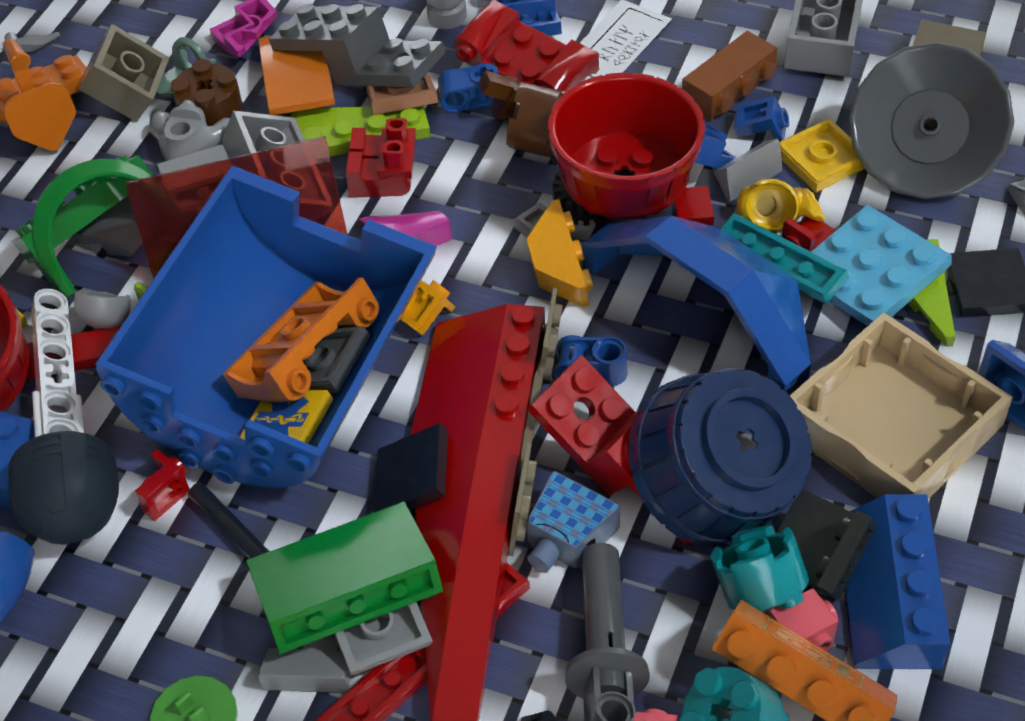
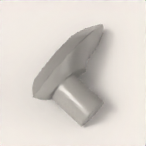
M8 32L5 34L4 39L11 38L16 40L24 53H30L49 45L61 36L59 32L48 35H30L17 38L14 32Z

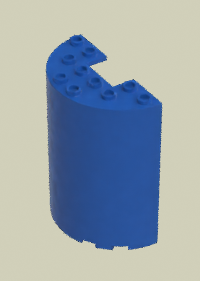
M231 166L95 365L101 380V388L110 396L121 412L149 438L176 455L184 466L190 469L200 468L214 474L218 480L226 484L238 482L267 488L289 487L308 480L316 472L431 264L437 246L369 219L362 228L361 240L299 216L300 192L235 166ZM363 277L378 301L379 313L374 323L365 328L370 337L339 392L330 393L333 401L309 444L251 421L250 418L261 401L238 398L222 374L315 282H321L331 289L345 292L357 278ZM338 325L337 329L350 327L345 325ZM245 429V439H242L240 435Z

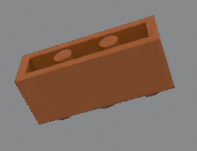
M747 30L682 78V89L698 104L703 117L711 122L720 114L726 113L741 98L748 96L763 81L769 80L774 75L777 69V47Z

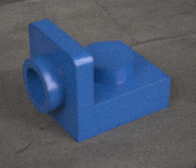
M775 96L737 105L734 130L738 137L770 130L774 138H778L779 142L784 140L786 128L789 127V116L787 110L780 107Z

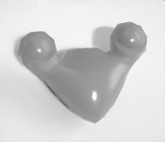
M185 100L183 104L175 107L171 113L156 111L150 118L149 128L151 135L158 141L165 161L221 145L230 118H223L213 126H207L203 110L195 106L192 101Z

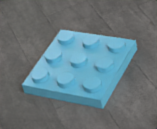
M866 205L811 251L847 270L849 278L830 299V302L866 326H869L883 312L890 317L895 315L952 265L951 254L869 205Z

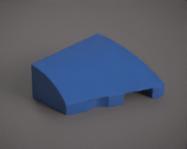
M705 123L702 146L695 163L718 169L737 158L724 149L728 135L709 123Z

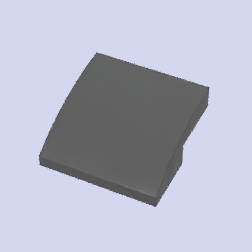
M133 191L72 236L78 244L102 245L108 255L132 256L162 220L142 193Z

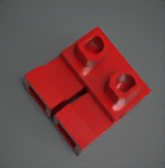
M387 119L386 128H382L381 135H366V128L352 127L350 152L346 168L349 198L403 196L410 191L416 145V128H408L407 119Z

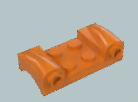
M363 277L357 278L345 292L331 289L321 282H315L222 375L238 398L274 403L298 400L307 393L311 385V374L303 360L310 357L315 352V346L321 339L332 334L338 328V325L348 327L364 326L366 328L373 324L379 313L378 301Z

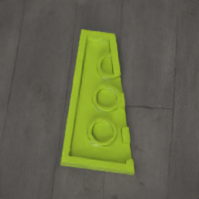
M424 106L373 115L371 107L313 108L290 112L291 117L295 118L313 159L349 153L352 127L366 128V135H381L382 128H386V120L389 118L407 119L408 128H416V140L431 137Z

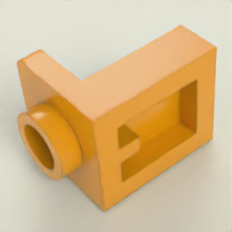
M421 280L400 320L423 336L443 308L453 312L456 306L447 299L450 292L433 280L428 285Z

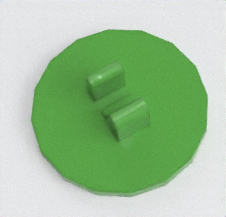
M196 675L183 678L167 687L154 703L150 721H237L236 699L227 685L214 677Z

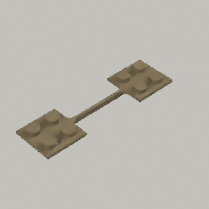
M553 288L542 356L534 376L529 406L540 396L543 379L551 380L554 362L552 357L555 355L559 329L552 327L559 328L563 305L555 304L558 288ZM529 412L521 450L520 484L508 556H513L516 541L524 542L537 461L529 460L536 419Z

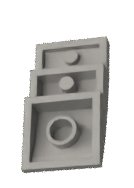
M416 602L334 634L351 676L425 648L433 642Z

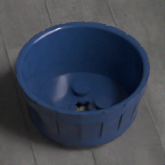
M725 368L709 373L683 376L656 389L653 392L654 394L649 395L636 414L638 415L634 418L630 429V444L628 445V459L630 471L633 472L632 478L641 499H644L645 506L661 524H664L666 529L686 541L690 540L693 544L713 548L716 546L722 548L734 545L732 536L752 528L771 525L781 511L785 510L795 501L806 483L811 468L812 457L810 455L812 454L810 433L807 432L808 427L801 411L797 409V404L785 390H781L780 386L774 381L758 373L743 369ZM748 430L753 434L751 440L756 444V448H748L746 451L740 449L741 441L736 436L737 433L744 434Z

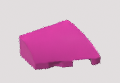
M247 0L234 6L236 17L209 29L212 40L234 57L239 58L244 55L278 16L277 10L267 0Z
M440 211L370 216L359 219L362 228L369 219L435 246L452 239L450 220Z

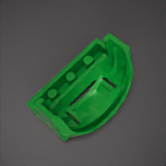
M126 155L116 159H94L70 167L47 186L40 196L33 218L15 230L19 236L12 240V242L29 264L34 263L55 290L69 297L76 292V289L58 263L54 248L136 189H139L163 223L170 218L175 219L182 212L174 204L139 155L130 159ZM74 190L77 195L65 203L64 198Z

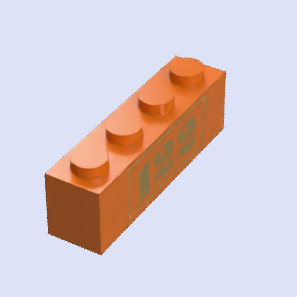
M742 599L711 648L716 653L826 721H890L895 713L897 694Z

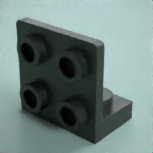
M802 489L799 496L791 504L777 533H783L782 531L786 527L792 530L809 577L808 585L839 601L877 525L871 516L857 509L855 513H852Z

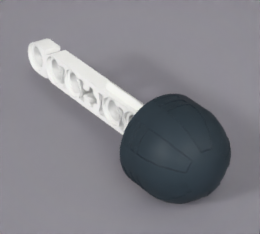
M41 289L35 293L31 308L32 325H34L32 335L36 391L32 392L35 438L20 446L9 461V498L17 521L28 533L52 544L67 545L89 539L106 526L117 503L119 481L116 457L112 449L101 439L86 434L84 431L81 396L76 393L67 298L57 290ZM41 304H52L56 306L57 309H49L42 306ZM42 328H53L58 330L60 333H48L44 331ZM45 353L58 354L62 359L49 358ZM52 374H58L57 383L51 378ZM48 406H62L68 412H53L48 408Z

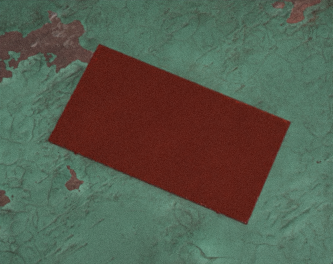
M326 136L302 142L297 141L285 146L125 182L153 280L231 166L300 192L299 216L348 235Z

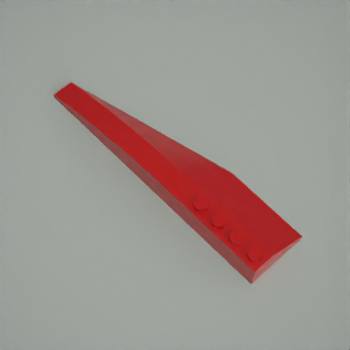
M505 304L436 323L410 434L412 435L438 423H441L448 429L445 496L415 508L416 524L435 558L443 587V592L422 600L423 619L433 640L429 646L425 647L430 721H479L520 484V457L528 416L526 409L530 404L534 376L542 356L546 332L545 307Z

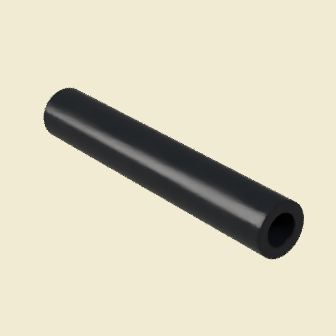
M198 482L189 489L188 497L248 559L270 552L204 483Z

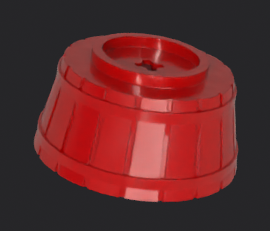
M610 73L605 74V76L592 77L582 81L581 84H576L556 101L548 119L550 144L559 165L562 183L577 204L583 206L584 209L591 213L602 215V217L633 220L655 215L661 212L662 209L665 210L679 198L689 181L690 171L700 153L705 132V121L703 120L702 111L686 91L659 77L655 78L647 74ZM621 168H628L629 173H634L635 175L619 176L614 175V173L621 172Z

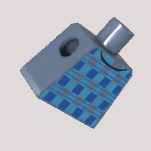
M553 471L528 518V542L535 547L528 556L529 563L543 573H547L557 560L572 568H579L582 565V552L586 547L595 543L607 542L620 528V505Z

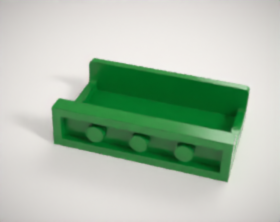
M405 502L246 560L280 654L443 592L435 558Z

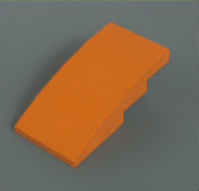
M271 36L258 38L270 115L336 105L328 64L323 51L273 50L269 42Z

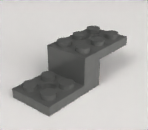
M337 4L328 6L303 5L296 10V14L292 18L282 23L278 27L279 30L269 38L273 50L323 51L335 85L414 87L446 53L442 41H428L427 39L402 41L399 38L390 40L379 8L364 7L362 4L353 6H338Z

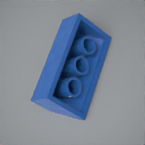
M884 494L850 511L855 513L857 509L871 516L877 525L845 587L853 668L942 670L951 642L927 494Z

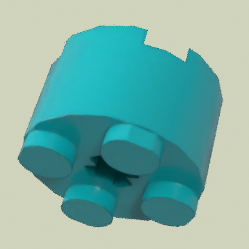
M773 525L752 528L732 536L734 545L726 548L723 552L718 546L714 548L710 558L730 609L735 610L741 599L760 611L778 605L780 608H791L804 600L802 591L807 587L809 577L796 539L789 527H786L782 531L783 533H775Z
M721 666L715 669L707 667L697 673L694 683L685 698L682 716L679 721H789V716L783 711L778 690L738 668Z

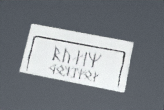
M621 0L580 42V44L599 53V71L586 77V80L610 73H623L672 18Z

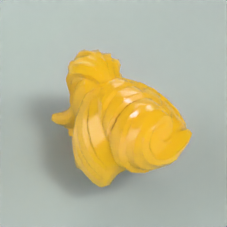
M777 179L760 180L750 187L743 188L737 200L739 216L771 232L783 230V222L788 218L795 221L796 218L805 216L819 222H824L825 216L822 214V209L815 199L813 192L807 188L802 189L798 187L793 189L786 182Z

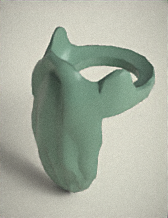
M180 37L174 42L172 55L175 67L167 71L162 77L157 89V93L160 96L173 97L171 81L176 79L180 73L192 67V64L188 62L187 51L180 49V45L189 47L197 60L207 59L203 50L192 39ZM215 59L210 60L211 64L216 63Z

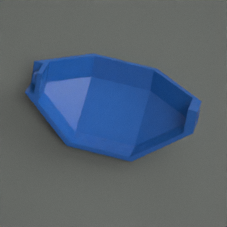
M665 216L607 224L582 244L584 256L583 269H588L592 275L620 254L669 257L726 297L769 366L767 378L774 381L780 386L781 390L786 392L795 385L796 381L803 384L809 379L811 360L797 279L718 227L675 216Z

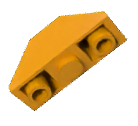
M559 199L553 200L526 239L539 288L552 293L553 288H558L557 296L582 307L589 306L587 291L594 289L589 270H581L579 264L580 261L584 260L579 239L574 241L571 239L570 233L575 232L570 211L563 212Z

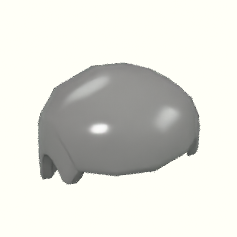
M83 290L75 292V313L88 326L96 329H109L123 323L129 315L131 306L130 295L117 296L108 292H90L85 294Z

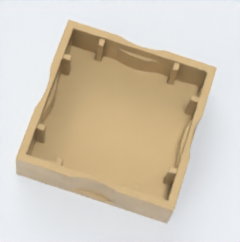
M884 312L857 335L836 360L820 368L790 395L797 404V409L801 411L808 427L807 432L810 433L813 453L875 498L884 494H927L928 499L1004 425L1013 396L967 366L947 358L927 340Z

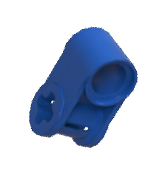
M482 63L476 66L449 69L442 72L438 77V89L442 108L447 112L458 113L463 110L492 107L494 98L490 96L487 98L486 95H483L478 83L485 70L499 74L497 67L493 64Z
M569 335L562 337L558 341L557 352L560 356L559 363L554 367L553 375L555 379L575 359L582 355L612 387L620 385L626 380L628 375L626 346L622 340L611 336L580 337ZM571 346L574 347L573 353L570 350Z

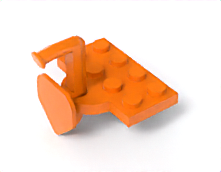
M8 38L3 43V49L15 78L0 79V122H7L12 134L16 138L50 151H56L61 147L76 115V109L70 95L80 92L78 87L87 67L77 55H64L55 59L53 64L43 68L41 66L28 68L31 64L30 56L24 53L16 40Z

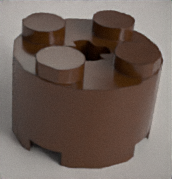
M208 59L196 60L193 62L192 67L180 73L176 79L171 81V91L176 107L183 104L185 100L192 101L195 106L203 110L207 126H213L223 118H231L233 110L242 111L243 103L235 72L226 66L211 64V61Z
M521 82L513 101L517 104L513 119L509 118L506 145L514 150L554 158L555 155L550 144L548 119L554 104L565 92Z

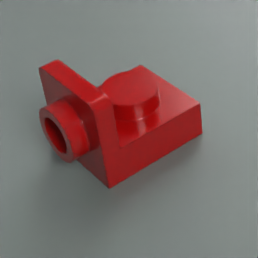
M808 217L803 218L798 223L788 218L783 222L782 237L811 252L836 230L824 222Z
M157 449L150 454L157 472L146 478L142 485L135 490L144 514L153 521L161 517L189 491V486L184 476L187 473L184 465L175 456L166 457Z

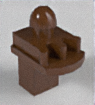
M485 70L478 86L483 95L494 98L492 101L493 117L498 120H504L505 117L513 119L517 104L513 101L521 84L519 79L510 75L503 76Z

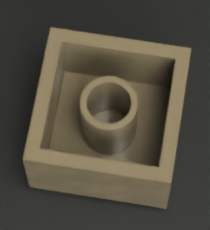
M111 24L97 44L78 89L137 122L153 101L170 57Z

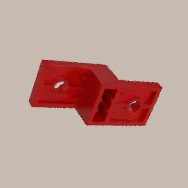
M581 355L526 410L608 496L629 486L640 497L632 478L633 472L630 471L628 459L630 429L634 418L638 414ZM578 401L586 405L589 411L588 420H582L576 416L573 409L574 402ZM676 536L684 545L691 542Z

